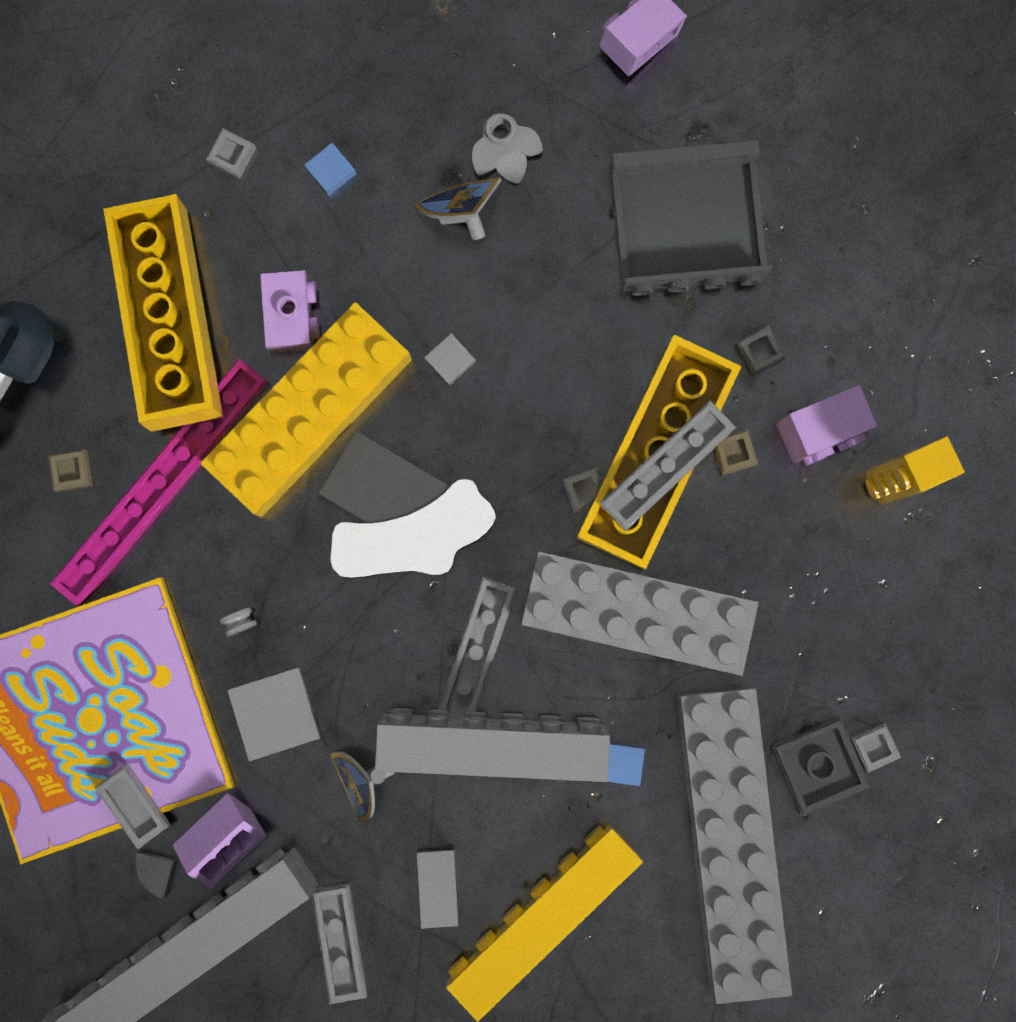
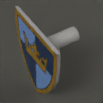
M500 177L461 184L433 194L415 203L414 206L421 214L431 218H438L442 225L466 222L472 240H479L485 236V232L478 213L502 180Z
M343 751L331 753L330 757L358 821L364 822L370 819L375 810L373 785L382 783L385 778L393 775L394 772L375 771V767L365 771L347 753Z

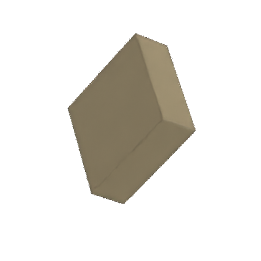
M748 429L728 435L713 449L721 476L758 465Z
M81 449L48 455L53 491L61 492L93 486L88 450Z

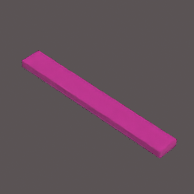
M239 358L218 383L223 417L183 425L50 582V585L77 607L82 606L199 468L200 463L220 443L252 405L269 382Z

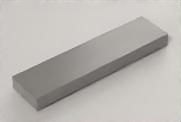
M709 401L601 501L599 505L626 531L736 427Z
M482 577L438 710L450 711V718L465 717V712L477 711L517 588Z

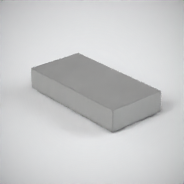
M129 764L95 787L137 849L171 826Z
M455 849L417 851L421 929L459 926Z

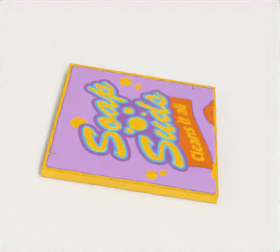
M163 577L0 635V804L20 864L122 828L95 787L127 764L130 765L162 813L235 787Z

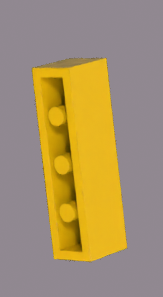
M948 436L866 471L868 479L865 480V484L871 497L874 500L878 499L880 505L922 493L965 473Z

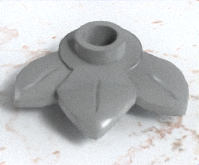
M494 114L485 121L483 137L473 147L472 163L474 170L478 176H483L496 168L498 174L505 180L518 184L526 173V156H534L543 151L542 143L538 134L533 129L518 126L516 121L507 114ZM498 128H503L507 131V135L503 138H498L494 135V131Z

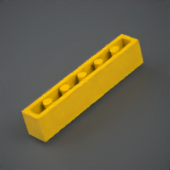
M610 823L604 829L599 825L591 831L584 839L587 845L577 855L572 851L564 857L557 865L559 872L550 881L543 878L529 893L532 898L523 907L516 904L502 919L505 924L495 934L492 930H489L475 944L478 950L468 960L463 956L448 970L447 973L450 977L447 980L446 989L477 1022L643 863L640 855Z

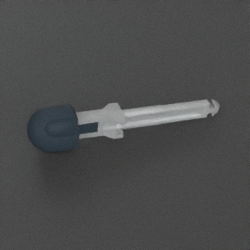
M10 301L0 305V401L13 379L27 384L36 382L51 356L54 346L52 326L46 314L35 305L20 301Z

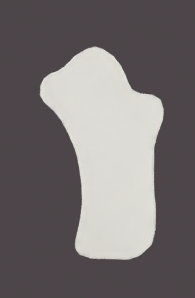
M468 479L458 480L437 500L407 516L378 523H339L335 526L332 534L331 564L340 576L350 578L403 571H417L431 575H440L449 571L453 565L454 555L457 550L478 540L489 530L496 518L495 512L491 504L478 492L477 486L473 481Z

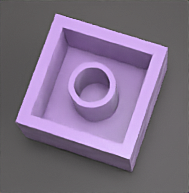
M860 385L793 412L776 423L793 464L804 460L806 466L835 454L833 449L835 446L841 452L870 439L867 432L878 427Z

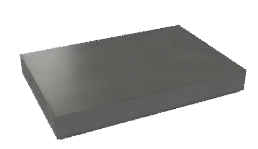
M356 431L320 490L319 495L367 523H378L407 516L437 500L451 486Z

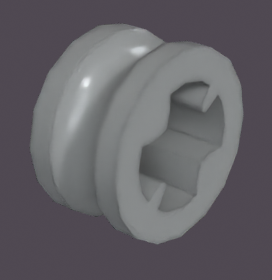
M250 607L219 620L221 625L223 624L227 627V631L224 633L226 637L233 636L257 625L256 620L250 618V613L252 612Z

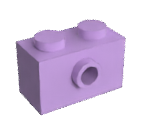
M632 0L627 7L628 10L622 15L618 13L613 14L603 25L602 30L604 34L599 47L628 77L679 34L687 15L672 0Z
M305 270L260 274L265 347L271 353L309 350L314 345V339H320L318 317H312L311 303H317L315 281H310Z
M227 793L173 844V847L186 873L212 889L266 837V834L252 810Z

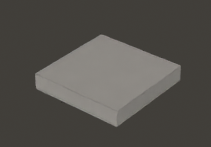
M300 667L227 690L249 761L322 738Z

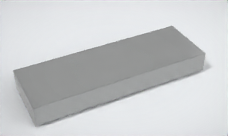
M350 883L316 888L312 894L329 1004L367 998V986Z

